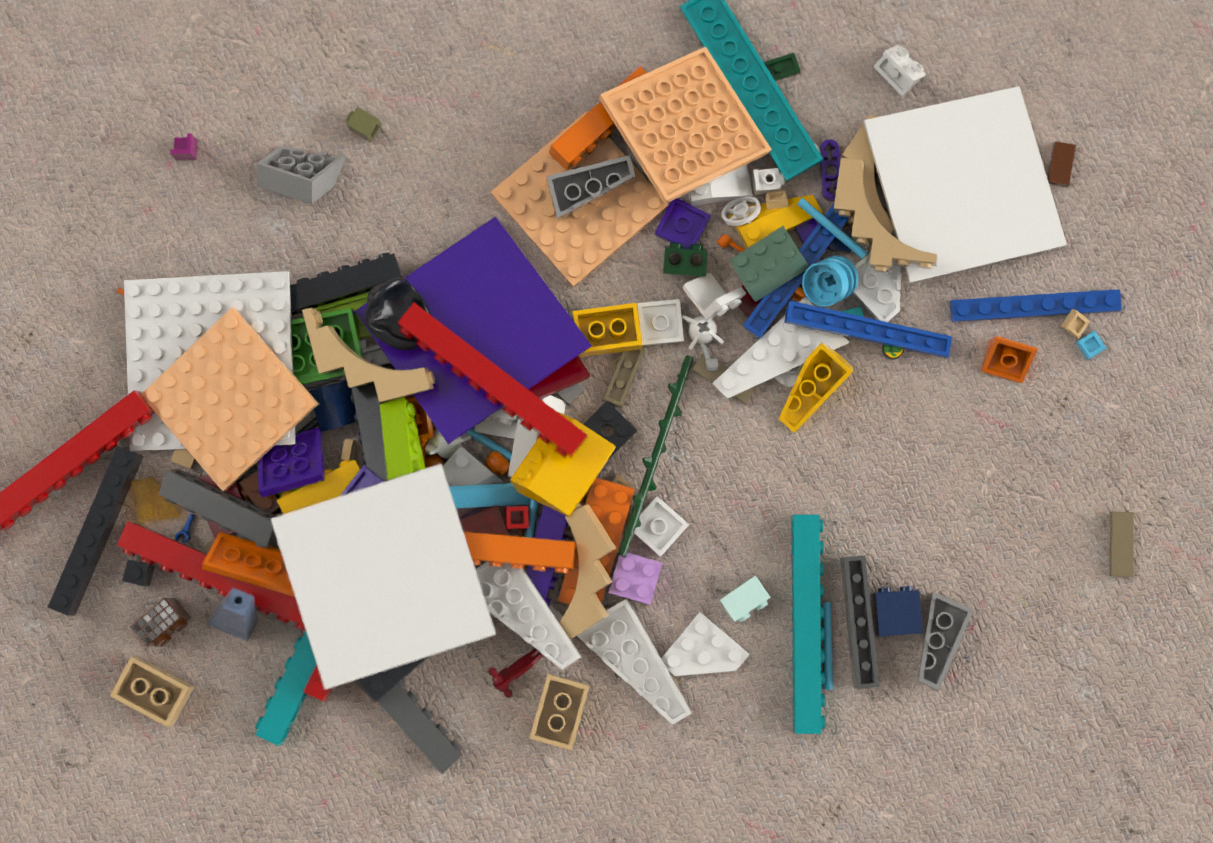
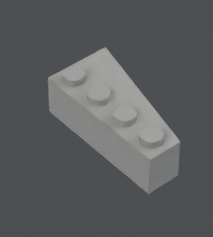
M630 155L547 176L557 220L633 180L635 174Z
M935 592L931 593L917 682L937 691L940 689L972 616L973 609Z

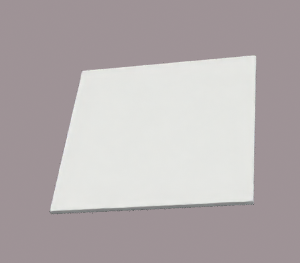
M1020 86L863 121L896 238L910 247L937 254L938 257L937 267L932 266L931 269L919 268V264L905 266L909 283L1067 245Z
M289 271L124 280L128 394L133 390L143 393L232 307L237 309L293 374ZM156 413L151 416L152 419L148 423L137 426L134 429L135 432L129 436L130 451L186 449ZM295 427L276 445H295Z
M442 464L271 519L325 689L496 635Z

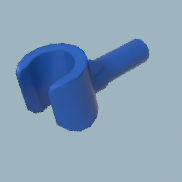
M189 514L183 530L176 533V541L180 539L181 534H184L186 537L184 543L191 539L189 530L195 516L194 514Z

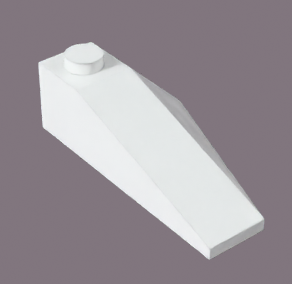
M551 395L541 399L555 411L564 414L565 401ZM519 418L508 477L510 478L533 447L539 435L533 429L531 431L525 429L520 424L521 420Z

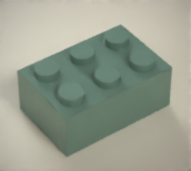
M784 226L729 260L755 302L798 276L809 267Z

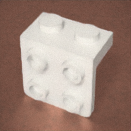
M710 273L691 280L683 286L688 297L706 320L716 315L721 316L728 309H735L742 303L740 299L746 294L742 287L726 294Z

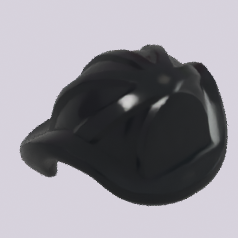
M394 278L373 285L367 296L365 321L371 332L385 344L395 349L409 351L419 347L417 346L418 341L413 337L408 339L400 333L399 330L401 328L398 325V321L413 303L430 315L431 312L426 301L407 279Z

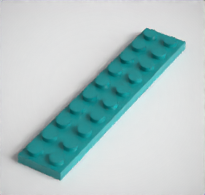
M689 0L680 6L681 12L703 48L706 47L772 149L769 155L785 181L788 182L823 162L821 154L726 1Z

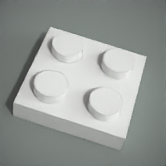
M680 299L637 303L642 346L684 342Z
M657 496L640 514L641 526L635 528L634 534L661 557L689 524Z

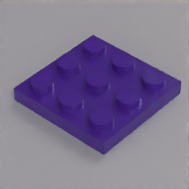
M320 428L295 434V445H274L258 461V483L261 497L325 480L323 442Z

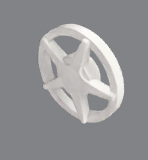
M744 196L729 202L723 208L721 215L723 221L728 226L749 224L750 221L758 216L761 206L756 198ZM747 202H753L756 206L748 207ZM726 213L733 214V216L727 219Z

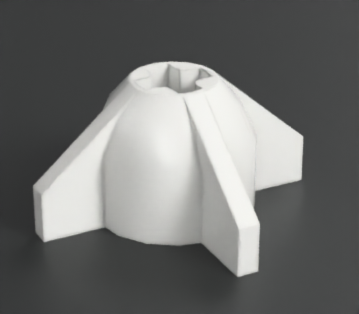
M685 315L682 316V320L690 325L689 336L693 340L688 350L692 351L696 343L707 344L712 340L722 346L724 341L716 335L717 326L713 317L706 320L703 315L697 316L694 319Z
M436 428L434 430V438L428 441L425 452L429 455L437 453L444 458V463H446L461 446V442L471 439V435L465 433L448 445Z

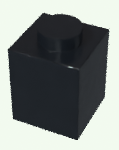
M127 560L122 581L150 587L155 565Z

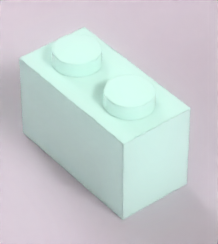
M753 576L721 598L719 602L733 622L738 620L741 623L751 616L749 614L751 610L756 608L759 611L768 605L766 600L771 597L758 578Z

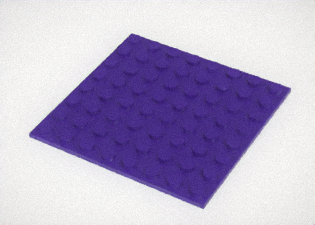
M496 217L405 277L426 301L432 317L528 390L591 347L589 341ZM367 303L355 310L396 370L429 368V371L433 372L435 378L434 389L413 395L448 445L503 407L499 403L496 405L491 403L486 398L487 394L481 389L479 392L474 390L468 384L470 381L464 376L462 378L457 377L451 372L452 367L447 363L444 365L434 359L435 354L430 350L425 352L418 347L414 350L403 351L395 349L377 338L368 328L365 321Z

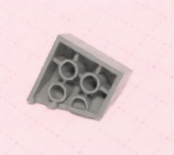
M280 146L257 163V186L268 191L283 194L286 197L301 200L304 203L313 204L334 187L344 164L345 155H337V158L327 157V153L324 152L306 154V151L303 149Z
M462 446L457 449L443 466L448 486L506 484ZM477 507L456 508L458 517L461 518Z

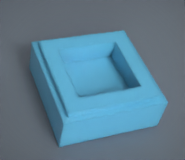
M1096 331L1075 342L1086 360L1106 349Z

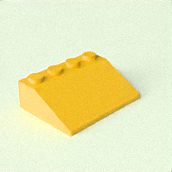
M558 412L588 435L586 441L571 459L568 456L563 458L555 451L557 447L551 443L547 445L538 438L510 481L518 493L570 517L616 447L577 420Z

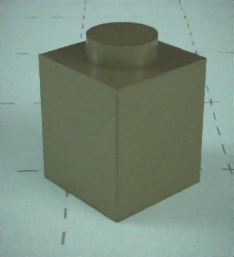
M359 107L355 111H351L346 119L348 129L370 143L381 127L378 118Z

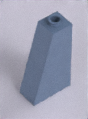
M232 588L216 606L208 626L248 641L257 624L254 596Z

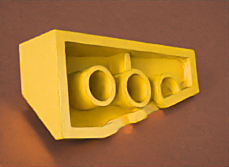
M808 195L787 199L788 207L767 210L766 203H761L760 213L755 219L750 221L749 224L734 226L747 249L782 226L789 232L795 229V227L813 219L812 216L797 205L802 198L823 214L815 197Z
M821 342L806 358L779 416V420L795 433L853 372V366L840 354Z

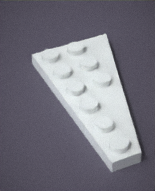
M806 297L799 302L814 306ZM784 316L718 377L712 385L726 399H729L803 365L806 358L821 342L833 350L843 347L850 342L841 335L784 323Z
M485 562L475 569L488 611L515 631L562 670L581 658L524 569L511 568V564L502 563V567L489 566V562Z
M628 599L606 610L609 616L577 635L590 650L592 649L603 662L626 683L628 682L639 695L652 704L671 724L692 713Z

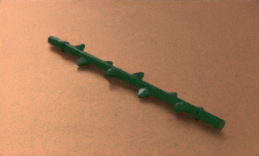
M689 355L685 356L680 373L677 375V382L668 384L672 396L664 419L658 422L660 431L652 455L642 459L646 472L639 493L633 495L634 507L626 531L623 532L624 536L618 551L619 556L626 557L632 537L635 536V528L641 526L639 517L647 493L657 488L653 481V476L661 453L666 452L665 440L673 417L682 415L678 402L685 382L688 380L687 376L693 361V357Z

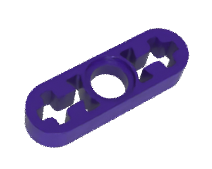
M828 139L820 146V154L823 158V162L820 163L822 194L826 200L835 201L836 193L834 196H831V192H827V190L830 189V181L836 179L837 181H834L833 188L834 190L837 189L840 150L836 141ZM827 145L834 149L831 153V160H828V151H824ZM832 165L836 168L837 173L829 176L825 172V167Z

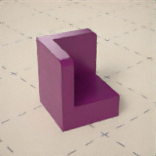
M187 133V138L174 137V149L170 150V155L175 160H197V139L192 133Z

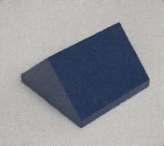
M347 380L308 391L319 403L314 408V412L321 432L356 422L354 418L356 408L350 398L352 388H349Z

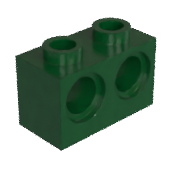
M670 242L669 246L665 245L663 274L706 276L707 248H703L704 245L691 244V247H682V243ZM672 253H678L681 256L678 263L669 261V256ZM695 254L702 257L701 263L697 265L690 262L691 256Z

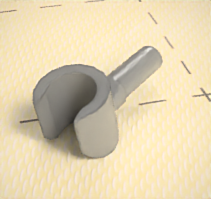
M701 343L700 347L704 354L706 370L717 371L718 359H710L705 343Z

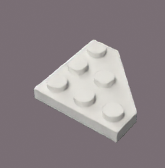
M870 252L855 265L859 279L858 286L853 295L877 320L889 322L900 311L901 266L897 265V262H893L892 270L887 269L885 273L876 272L869 264Z
M699 612L661 659L667 670L674 676L736 671L750 654Z

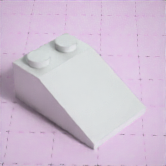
M747 164L689 192L690 205L699 206L734 200L744 196H753Z

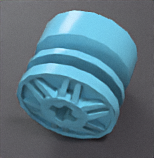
M835 255L808 267L803 275L802 287L809 301L817 306L826 307L852 295L858 286L859 276L856 267L850 260L843 256Z

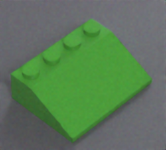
M347 308L321 314L323 320L321 327L333 326L344 343L363 358L355 309ZM305 319L291 320L293 375L299 382L306 384L344 376V368L328 373H318Z

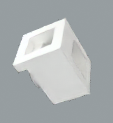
M778 168L753 170L754 195L781 190V186L784 185V177L779 173ZM772 177L773 181L767 182L765 178Z

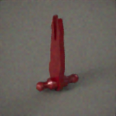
M535 648L508 668L502 669L499 673H497L496 668H489L488 673L492 676L494 688L504 692L505 697L510 698L513 693L508 688L509 683L527 672L544 655Z

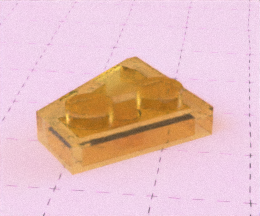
M155 478L131 481L137 523L141 524L181 517L173 504L167 502L165 497L159 495L161 486Z

